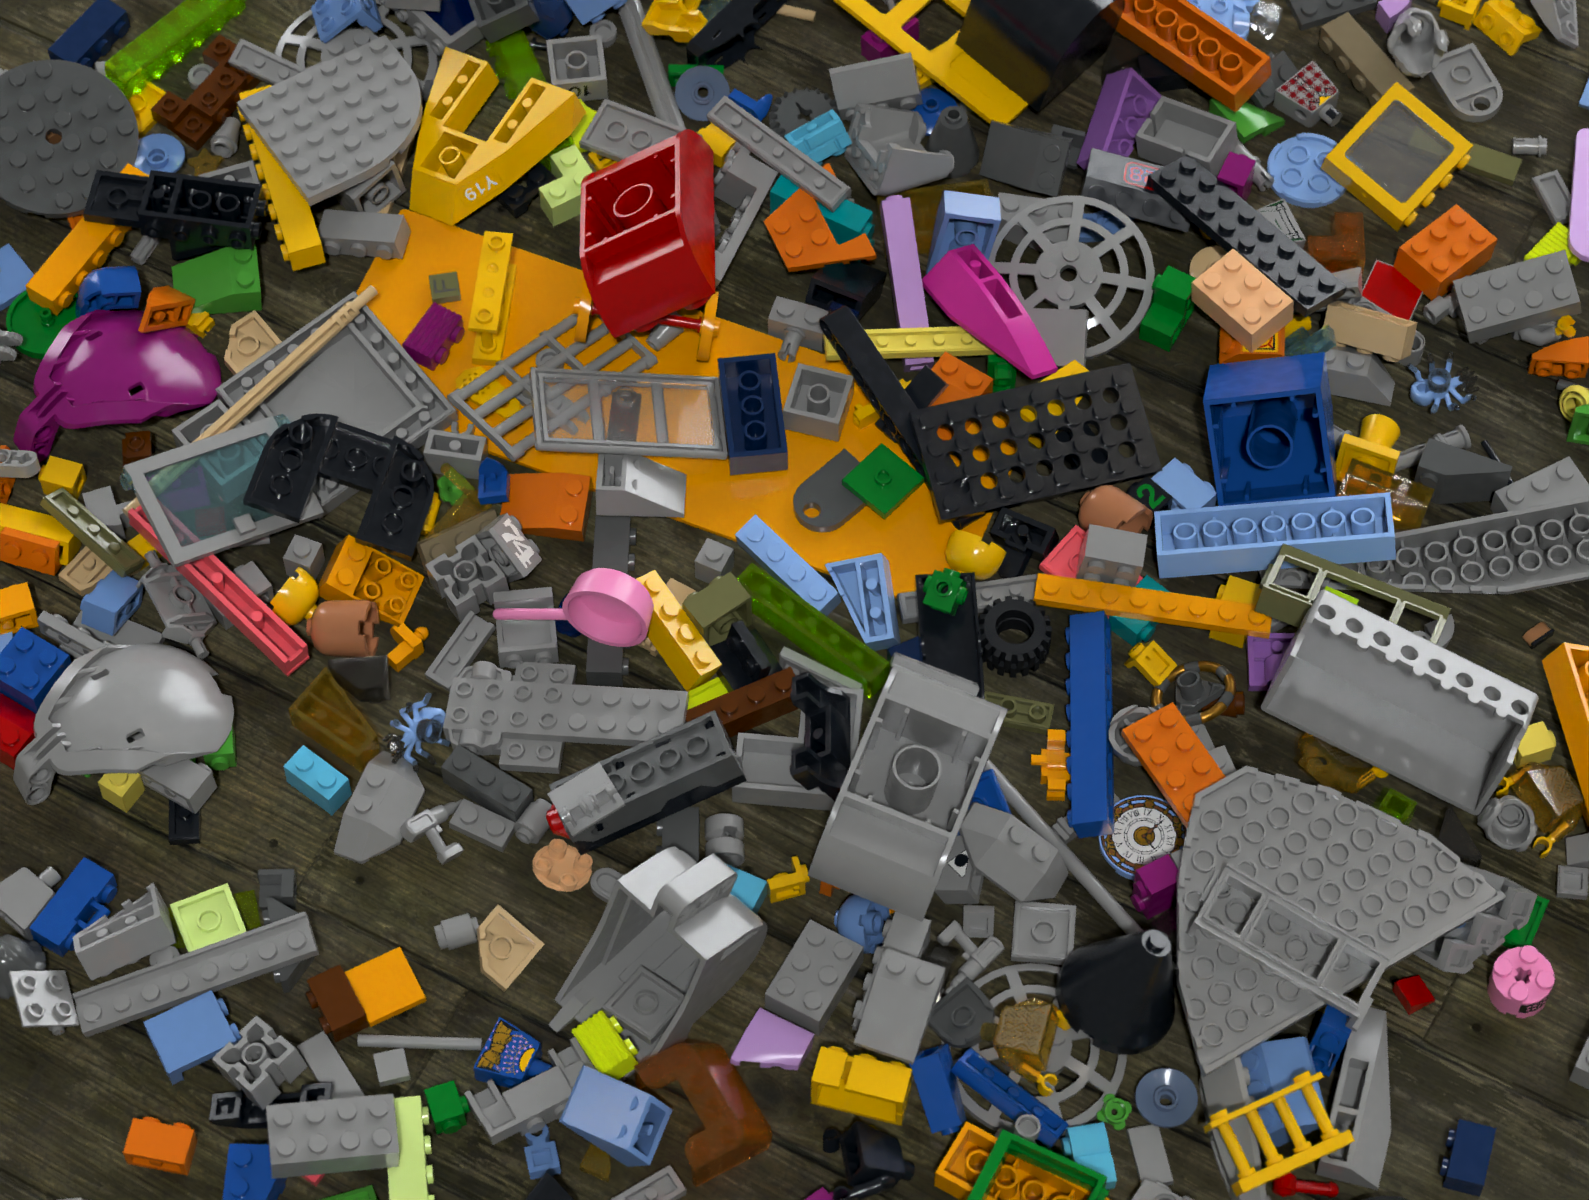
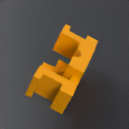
M1048 729L1046 749H1041V755H1031V765H1040V784H1046V801H1065L1066 785L1071 783V775L1067 769V757L1071 756V753H1065L1066 730Z

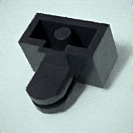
M1002 507L990 531L994 542L1004 546L1003 549L1006 551L1004 560L998 569V574L1002 579L1022 576L1031 558L1042 562L1056 547L1060 539L1056 529Z

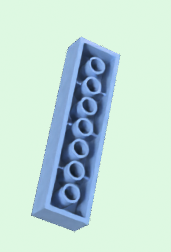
M1390 492L1154 511L1159 579L1267 570L1269 564L1274 565L1283 543L1336 564L1396 560ZM1284 561L1281 569L1298 568L1299 566Z

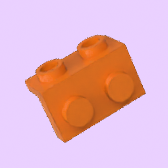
M4 527L1 531L0 561L53 576L61 568L62 564H59V541L9 527Z

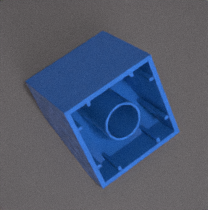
M1325 352L1210 365L1203 405L1218 506L1336 497L1337 474L1333 408Z

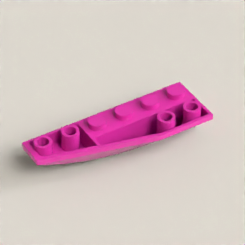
M974 244L949 250L922 279L924 289L951 320L1033 380L1057 372L1058 367L1025 308L1003 277Z

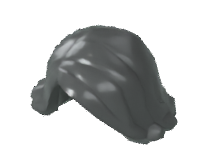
M9 934L0 936L1 999H9L10 996L15 997L9 971H45L46 953L42 952L38 942L28 939L21 940Z

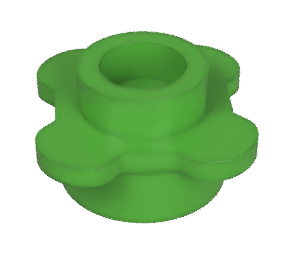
M1107 1094L1103 1097L1104 1104L1102 1109L1096 1114L1097 1120L1112 1125L1115 1130H1122L1126 1125L1125 1120L1132 1111V1106L1128 1101L1115 1098L1113 1094ZM1113 1109L1117 1111L1116 1115L1112 1114Z

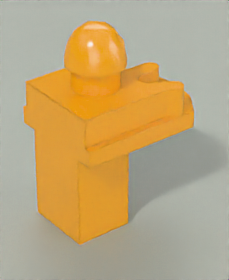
M404 623L399 627L394 625L390 628L393 639L399 645L386 656L388 664L397 673L413 659L419 658L424 652L423 641L429 635L426 627H418L414 633Z

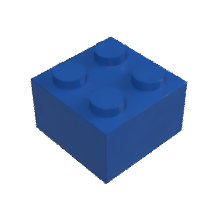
M21 627L0 653V693L30 711L37 713L54 683L72 663L70 655Z

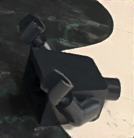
M856 1121L851 1128L844 1129V1133H840L835 1128H828L823 1133L824 1152L835 1153L841 1146L847 1183L849 1186L854 1187L851 1190L845 1186L836 1187L832 1200H851L857 1197L858 1200L879 1193H887L901 1179L910 1181L915 1173V1165L903 1160L899 1141L878 1131L873 1126Z

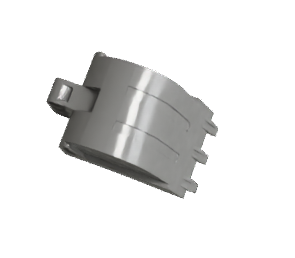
M674 846L657 853L617 879L592 938L555 998V1001L562 1008L549 1023V1026L555 1032H559L574 1019L580 1024L583 1021H587L593 1014H597L599 1010H602V1007L640 966H643L685 994L667 1029L652 1045H649L621 1026L624 1031L619 1035L623 1041L629 1038L639 1052L634 1056L639 1066L620 1078L619 1081H625L633 1073L644 1079L687 1038L692 1025L741 978L764 943L768 929L767 924L742 901L731 894L738 876L737 873L715 854H711L697 863L685 851L679 850Z

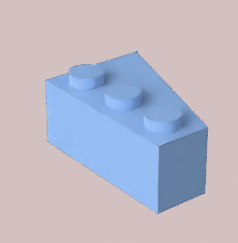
M882 553L825 564L864 643L872 651L888 649L900 644L890 564L887 558Z

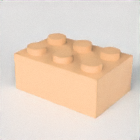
M1232 249L1192 281V301L1251 353L1293 320L1294 300L1235 249Z

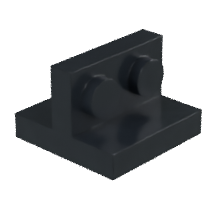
M742 620L731 624L725 641L710 646L722 663L716 674L728 693L783 670L756 629L749 631Z

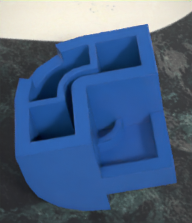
M117 266L92 270L79 287L75 309L76 319L97 309L138 308L141 286L136 267Z

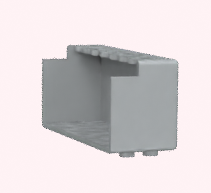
M1320 590L1282 657L1262 702L1261 709L1472 815H1479L1512 765L1539 698L1536 693L1327 590Z

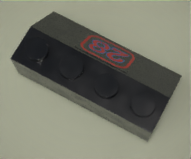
M1091 148L1078 196L1090 197L1108 203L1128 217L1188 232L1191 221L1146 184L1148 175L1163 168V166ZM1085 204L1086 206L1098 208V207L1093 206V205Z

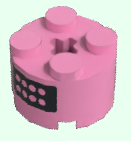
M1527 945L1506 950L1495 961L1489 977L1487 992L1491 1003L1500 1012L1517 1015L1516 1018L1534 1016L1546 1004L1555 982L1554 972L1550 962L1533 946Z

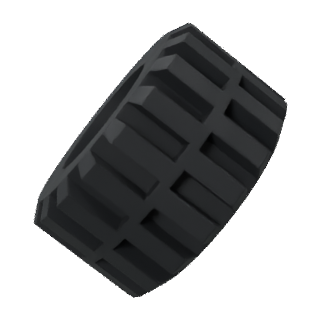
M1005 596V601L996 599L993 602V607L988 604L984 609V614H981L979 617V631H981L983 663L987 662L989 670L997 669L998 675L1004 676V673H1009L1010 678H1016L1017 673H1021L1022 677L1027 676L1030 669L1035 672L1039 669L1040 663H1045L1047 654L1050 651L1052 626H1050L1051 620L1049 616H1045L1044 608L1042 606L1036 608L1035 601L1030 599L1029 602H1026L1022 596H1018V600L1012 599V596ZM1016 629L1028 635L1029 639L1020 644H1010L1003 641L998 635L1005 630Z

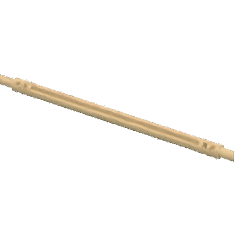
M370 285L352 302H346L344 306L193 442L231 430L335 335L360 314L359 310L378 294L377 290ZM203 455L162 469L148 482L155 497L157 498ZM137 497L122 509L127 517H129L128 510L131 508L135 510L140 506Z

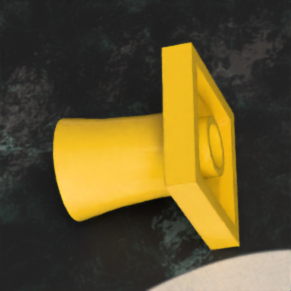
M1371 414L1362 420L1359 437L1345 433L1336 461L1337 480L1374 493L1389 492L1400 456V451L1391 449L1400 437L1398 424L1387 416Z

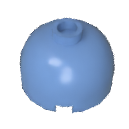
M854 894L847 898L841 905L840 910L836 911L834 925L837 928L838 934L864 946V953L874 954L877 946L882 947L884 939L882 930L884 921L890 919V911L885 906Z

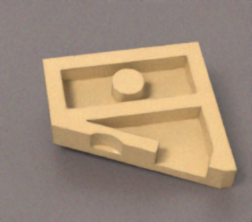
M85 546L58 574V577L69 588L84 596L91 593L98 581L104 579L113 569ZM141 568L127 576L130 577L134 574L139 573Z

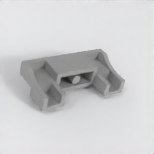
M576 1037L570 1039V1047L558 1053L554 1049L548 1051L549 1060L553 1068L503 1092V1097L492 1079L487 1081V1089L475 1095H472L470 1090L464 1092L468 1106L479 1125L483 1127L492 1145L520 1132L521 1136H524L526 1133H536L542 1130L546 1124L561 1118L582 1066H587L597 1071Z

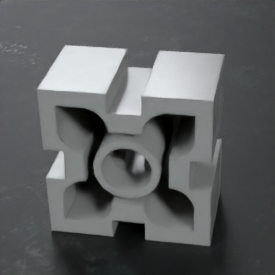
M475 535L455 546L456 554L448 558L444 553L425 564L430 583L442 599L446 598L449 609L460 623L470 610L475 614L479 613V605L486 600L490 605L494 604L493 592L509 591L506 576L494 560H489L486 549Z
M256 1015L239 1032L242 1039L235 1046L231 1042L226 1044L212 1060L225 1079L239 1091L242 1089L252 1102L264 1110L266 1105H269L281 1093L277 1087L284 1080L291 1084L308 1066L292 1044L281 1035L277 1037L274 1030Z

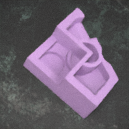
M759 1008L740 1039L730 1059V1063L739 1066L740 1061L759 1062V1067L761 1068L779 1066L787 1070H798L812 1049L815 1034Z

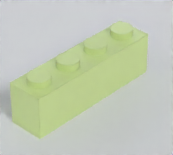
M421 1096L394 1098L399 1145V1167L387 1168L389 1200H435V1194L429 1195L428 1184H434L433 1165H427L426 1155L432 1154L431 1136H425L424 1125H430L429 1107L422 1105Z

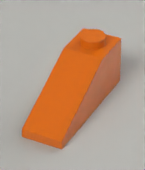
M168 285L154 287L147 297V305L138 331L146 333L187 325L196 299Z

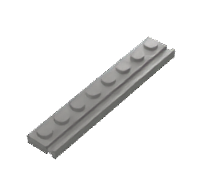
M304 911L73 993L82 1034L85 1037L92 1036L182 1004L210 990L215 992L319 955L307 913Z

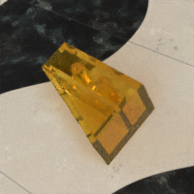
M327 666L288 708L292 726L361 773L366 768L368 762L380 752L377 734L349 700L344 689L335 681Z

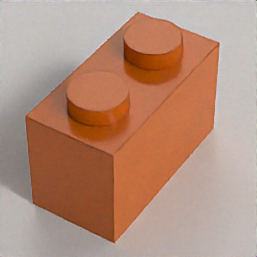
M143 1117V1120L133 1118L123 1154L127 1164L188 1176L198 1140L194 1129L186 1124H163L158 1119L152 1117Z

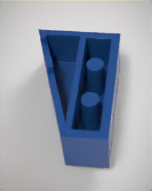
M229 1144L222 1200H277L279 1194H282L286 1186L285 1181L287 1178L272 1179L269 1145Z

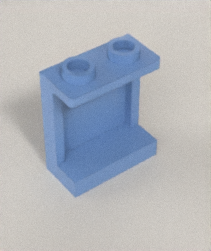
M212 990L143 1022L151 1043L172 1085L184 1080L182 1072L213 1058L229 1042L235 1046L242 1039L235 1023L229 1025L225 1016L229 1015L223 999L219 998L216 1000Z

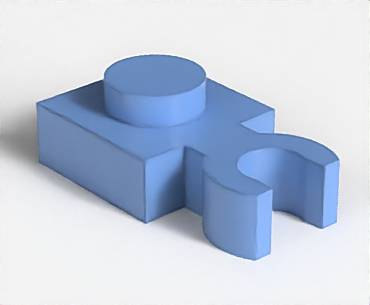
M547 1125L542 1129L543 1132L539 1136H533L531 1133L525 1134L527 1144L529 1145L524 1147L530 1180L544 1177L546 1173L550 1175L561 1173L555 1141L549 1142L550 1135Z

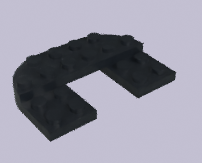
M315 413L302 415L301 419L289 424L284 423L274 431L263 448L243 499L244 505L299 523L318 476L372 494L355 538L356 543L409 561L412 560L426 519L431 511L434 493L432 473L424 462L422 454L414 446L396 436L392 440L338 422V416Z

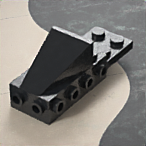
M96 170L83 216L84 221L140 228L141 235L169 239L172 260L179 261L224 247L253 250L255 240L261 237V218L267 216L268 200H264L261 184L155 170L150 171L149 177Z

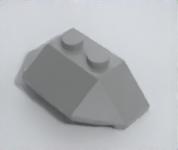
M1315 338L1289 355L1325 352L1331 395L1391 406L1395 382L1376 353L1363 354L1356 351L1357 347L1350 345L1346 347L1334 346L1330 344V340Z
M386 751L380 752L368 762L343 813L334 848L335 855L364 864L370 858L401 844L403 836L401 835L400 827L406 820L415 815L425 794V789L411 763L403 757Z
M976 802L971 804L959 832L963 836L965 849L972 868L1019 903L1055 898L1069 874L1060 851L1012 814Z

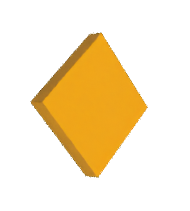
M400 947L344 972L367 1016L370 1027L426 1002V997Z

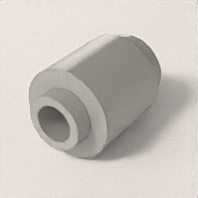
M543 799L531 802L514 824L516 837L523 843L537 844L550 828L546 819V813L552 805Z
M469 913L442 920L440 925L434 926L440 950L445 948L453 950L476 943L477 928L479 927L476 917L470 918Z

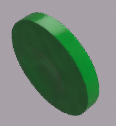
M27 290L17 296L10 305L6 315L7 331L18 333L23 337L22 344L15 346L16 349L26 356L42 360L62 328L76 319L75 309L78 293L76 292L73 296L71 304L66 309L63 308L57 316L49 308H43L29 299Z

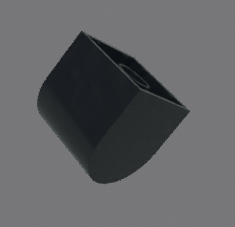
M971 0L955 44L1027 102L1034 110L1039 112L1107 52L1123 13L1125 1Z

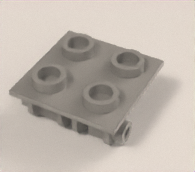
M600 762L548 793L549 798L573 837L625 806Z
M65 970L8 972L22 1027H48V1030L52 1031L53 1035H61L65 1032L64 1028L66 1026H79Z

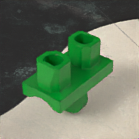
M997 353L996 355H988L987 375L993 378V393L1015 388L1017 368Z

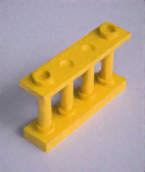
M484 231L468 331L476 332L472 355L473 364L495 366L496 362L503 358L517 273L516 264H509L513 233Z
M1306 1071L1292 1078L1294 1084L1229 1114L1226 1109H1223L1209 1116L1211 1122L1203 1127L1205 1133L1218 1128L1239 1171V1174H1237L1239 1180L1231 1185L1236 1197L1355 1141L1350 1129L1339 1133L1337 1128H1333L1312 1085L1324 1077L1322 1072L1311 1075L1310 1071ZM1299 1090L1302 1091L1323 1134L1320 1136L1323 1142L1314 1146L1311 1145L1310 1141L1306 1142L1285 1099L1286 1096ZM1270 1103H1274L1295 1146L1293 1148L1295 1155L1284 1159L1282 1154H1278L1257 1109ZM1246 1115L1267 1159L1265 1161L1267 1167L1256 1172L1254 1167H1250L1229 1123Z

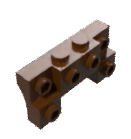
M220 34L202 52L204 63L213 67L214 70L185 101L167 91L151 109L153 120L171 130L188 146L197 151L224 124L226 118L231 117V114L237 108V102L240 101L239 93L253 90L261 82L260 79L229 65L228 61L237 44Z

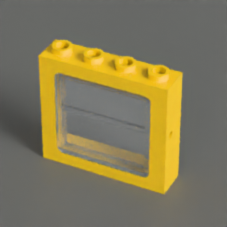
M1396 81L1325 157L1321 169L1398 232L1404 225L1409 227L1419 215L1416 212L1421 206L1427 208L1436 197L1434 192L1439 187L1444 189L1454 178L1452 173L1456 168L1462 170L1472 158L1469 153L1473 144Z

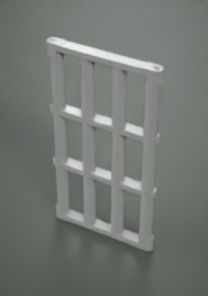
M571 314L549 330L539 333V337L506 359L496 362L494 367L463 388H458L447 395V398L455 408L459 409L514 462L522 457L525 451L534 446V432L513 446L506 442L502 436L533 415L532 402L494 428L483 420L484 417L521 392L531 400L529 374L521 378L512 369L514 366L546 345L553 349L557 355L537 368L556 369L566 362L575 370L598 371L632 348L641 358L621 372L640 373L657 364V357L628 332L619 336L622 339L621 342L584 366L574 356L604 337L610 331L602 323L587 334L586 343L576 341L565 349L556 338L577 324L578 315ZM595 314L603 322L600 315ZM503 374L513 383L475 410L464 402V400ZM557 384L544 393L546 415L551 419L547 422L548 435L559 428H564L567 426V422L589 408L588 395L560 414L550 405L551 402L576 385ZM599 386L600 400L609 397L611 392L618 387Z

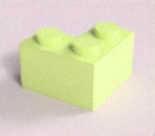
M575 144L550 156L551 171L557 179L539 187L540 207L553 227L580 215L581 182L586 175L593 173Z

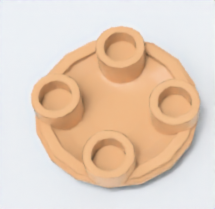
M562 839L551 840L549 845L536 852L532 861L533 872L537 879L546 887L556 891L571 892L581 889L589 882L592 875V857L588 854L580 855L575 847L567 845Z

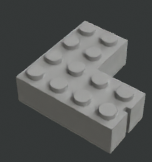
M828 686L842 690L850 697L851 765L860 743L864 689ZM801 711L798 737L738 732L736 755L747 781L732 787V802L832 811L835 804L832 798L825 792H822L819 787L808 791L799 782L795 781L790 773L791 751L805 746V713Z

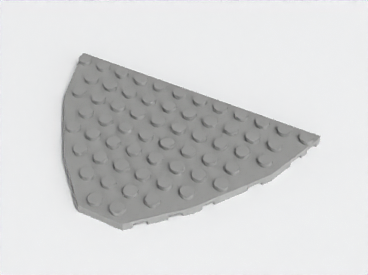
M1246 765L1198 792L1193 798L1177 874V988L1196 1053V1061L1202 1076L1206 1077L1235 1057H1240L1327 1005L1322 1000L1203 931L1197 929L1192 937L1187 934L1204 904L1198 900L1216 869L1223 871L1227 863L1389 955L1392 958L1385 970L1472 920L1477 912L1483 913L1499 904L1506 898V895L1501 890L1497 891L1485 882L1486 878L1477 871L1474 873L1460 861V857L1431 834L1420 829L1417 831L1402 824L1399 819L1363 802L1350 800L1333 788L1319 784L1314 786L1302 783L1300 779L1277 773L1272 775L1260 772L1258 768ZM1225 883L1207 916L1240 935L1258 901ZM1268 907L1265 908L1248 938L1252 943L1317 979L1334 948V945ZM1343 951L1325 985L1345 995L1370 980L1375 969Z

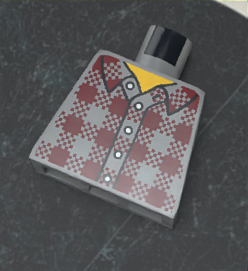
M1313 60L1275 91L1273 106L1306 127L1314 126L1321 119L1333 127L1342 117V113L1335 108L1339 96L1338 89Z

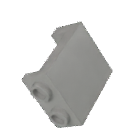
M552 587L493 592L495 609L554 608ZM496 620L500 668L508 667L515 669L517 661L520 664H523V662H559L555 620Z

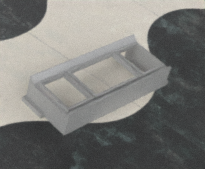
M1227 863L1223 871L1216 869L1198 900L1204 904L1187 934L1192 937L1197 929L1203 931L1348 1015L1349 1019L1345 1026L1356 1032L1374 1000L1370 996L1392 957L1233 865ZM1225 883L1258 901L1240 935L1207 916ZM1266 907L1334 945L1317 979L1248 940ZM1343 951L1375 969L1358 1003L1325 985Z

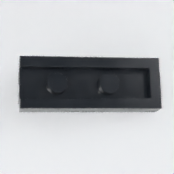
M925 365L905 388V391L916 407L922 409L931 407L949 385L930 367ZM880 417L875 425L887 437L897 443Z

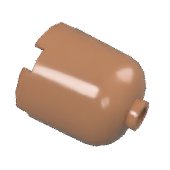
M1101 485L1091 492L1085 493L1080 500L1078 522L1085 532H1087L1089 524L1140 534L1143 528L1148 531L1151 526L1153 512L1144 504L1113 485Z
M328 600L319 604L312 618L307 620L306 625L307 635L311 636L315 649L326 656L359 659L373 658L379 643V637H373L374 624H380L377 604L368 600Z

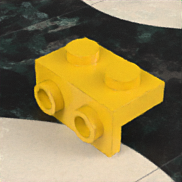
M1511 0L1486 1L1473 21V24L1510 56L1517 53L1522 43L1537 39L1542 31L1535 24V21L1530 16L1520 12Z

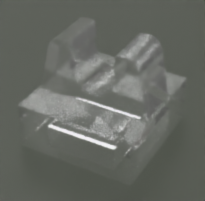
M1262 0L1254 5L1249 26L1269 40L1276 34L1282 17L1279 13L1282 12L1283 8L1275 2L1267 5Z

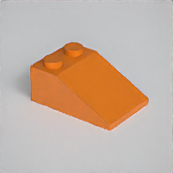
M944 352L932 367V370L949 386L931 406L993 393L992 377L947 352ZM968 421L965 423L966 431L973 423V421ZM941 427L937 429V435L940 439H952V433L948 428Z
M563 472L509 474V502H502L500 515L508 513L509 516H514L520 522L523 534L585 541L593 492L591 476Z

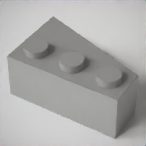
M999 192L1001 223L997 235L1004 225L1018 212L1044 199ZM1064 202L1048 205L1035 210L1028 216L1037 226L1053 219L1071 217L1073 203ZM1017 223L1011 228L1004 239L1019 245L1028 233ZM1070 226L1052 228L1045 231L1044 235L1052 244L1068 240ZM1034 240L1028 245L1030 248L1041 253L1043 252Z
M1569 456L1495 491L1490 509L1493 514L1586 497L1589 496V484Z
M154 882L146 887L147 893L133 903L130 899L126 900L121 904L124 909L109 919L104 915L72 937L75 954L91 981L99 977H105L116 969L127 964H134L141 958L156 951H163L176 943L169 909Z

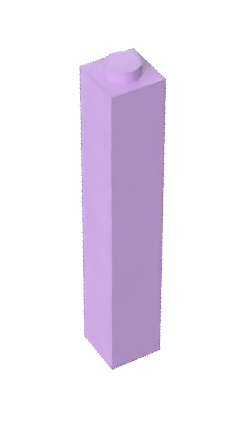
M901 195L889 196L886 200L881 201L880 213L897 328L929 327L910 197L903 198ZM902 358L904 372L919 371L925 365L932 369L934 358Z

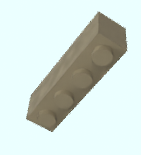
M1349 12L1321 27L1318 42L1320 48L1324 53L1332 57L1341 72L1347 74L1352 80L1354 87L1359 92L1362 91L1369 99L1372 107L1396 81L1413 95L1415 88L1413 84ZM1396 103L1384 118L1402 108Z

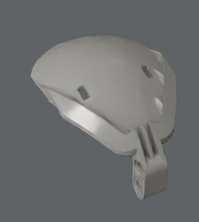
M154 642L134 645L108 644L75 659L46 695L36 713L33 727L35 738L16 757L13 780L24 801L28 805H36L46 800L49 796L56 772L65 776L98 773L137 774L152 765L168 766L183 760L217 752L232 730L234 718L232 696L221 693L212 677L218 675L213 668L185 650ZM137 732L142 733L143 737L128 743L126 738Z

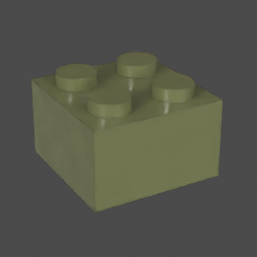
M731 572L724 576L715 577L706 588L700 592L691 593L682 603L683 610L709 646L725 641L731 624L742 620L746 627L752 625V597Z

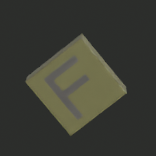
M457 271L429 275L432 302L440 304L461 300Z

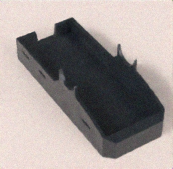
M731 0L690 40L686 47L687 64L698 66L724 65V69L738 60H742L747 64L745 55L749 50H762L755 44L754 34L789 0H780L779 2H777L778 0ZM765 13L766 15L759 21L758 19Z
M975 572L961 573L960 578L966 582L965 588H968V594L964 604L958 606L955 616L929 608L923 604L926 595L923 592L924 583L928 575L932 576L933 574L915 575L914 587L920 661L976 682L979 686L977 697L985 700L981 631H979ZM948 587L943 590V593L948 591Z

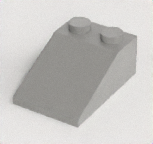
M886 948L866 1003L854 1045L914 1064L943 985L945 968Z

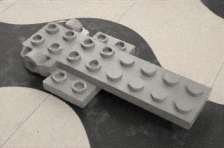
M478 661L473 666L464 668L458 677L452 678L443 731L446 740L451 742L453 751L459 744L477 756L500 755V770L560 774L565 742L636 746L684 724L689 695L688 691L576 685L577 668L576 665L537 662H523V664H520L517 661L515 675H512L510 671L503 670L491 662Z

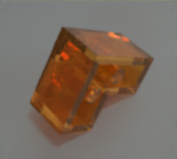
M1335 212L1331 236L1308 235L1305 251L1331 273L1360 267L1363 275L1366 261L1363 212Z

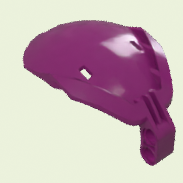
M97 309L66 324L47 350L34 378L33 390L36 398L20 414L13 442L19 450L35 452L40 463L49 455L59 426L66 429H79L109 424L143 423L153 416L167 417L182 411L209 405L217 396L215 389L221 385V368L216 355L208 353L197 339L199 336L185 326L146 333L138 331L144 311ZM138 385L142 386V391L132 396L130 395L129 391Z

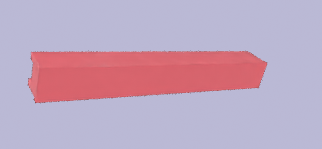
M159 502L181 547L199 542ZM141 505L135 510L133 508L128 510L129 524L170 563ZM214 554L176 567L204 597L223 613L287 677L310 659L307 644Z

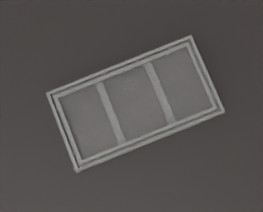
M530 368L529 378L535 436L534 446L536 451L727 459L728 451L718 377Z

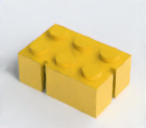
M821 1046L811 1079V1104L902 1126L911 1094L912 1069L907 1068L901 1062L891 1061L887 1063L879 1061L869 1054H859V1056L854 1055L853 1057L849 1056L840 1047L830 1046L826 1048Z

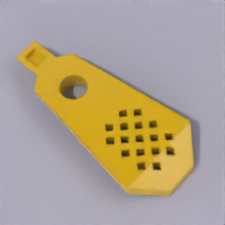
M482 366L464 370L455 380L456 389L463 388L487 371ZM495 379L483 387L482 390L480 389L471 395L467 400L481 406L506 388ZM514 397L506 402L509 404L507 408L499 407L493 412L507 419L521 410L520 401Z

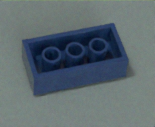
M775 353L718 358V379L730 475L788 470V450Z

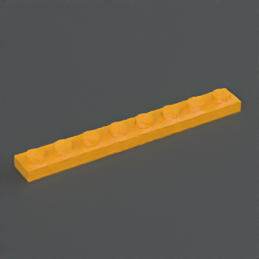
M1042 573L1037 575L1034 594L1036 605L1083 612L1105 611L1106 615L1269 639L1272 617L1255 611L1256 605Z

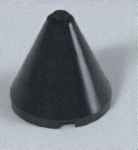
M1147 930L1088 943L1072 952L1059 970L1056 980L1057 1001L1064 1018L1076 1033L1081 1029L1085 1034L1094 1039L1095 1041L1092 1045L1120 1055L1143 1053L1159 1044L1170 1030L1175 1017L1172 953L1168 937L1158 930Z

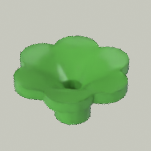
M448 470L444 473L443 477L438 479L437 485L440 498L444 502H450L452 506H459L462 504V500L468 498L469 491L463 475H457L453 470Z

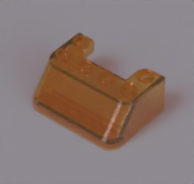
M678 1043L634 1066L635 1083L639 1090L645 1086L652 1089L662 1088L677 1080L706 1130L691 1137L685 1145V1155L692 1167V1182L695 1187L749 1160L770 1147L772 1143L771 1127L736 1068L730 1063L727 1053L720 1045L716 1043Z

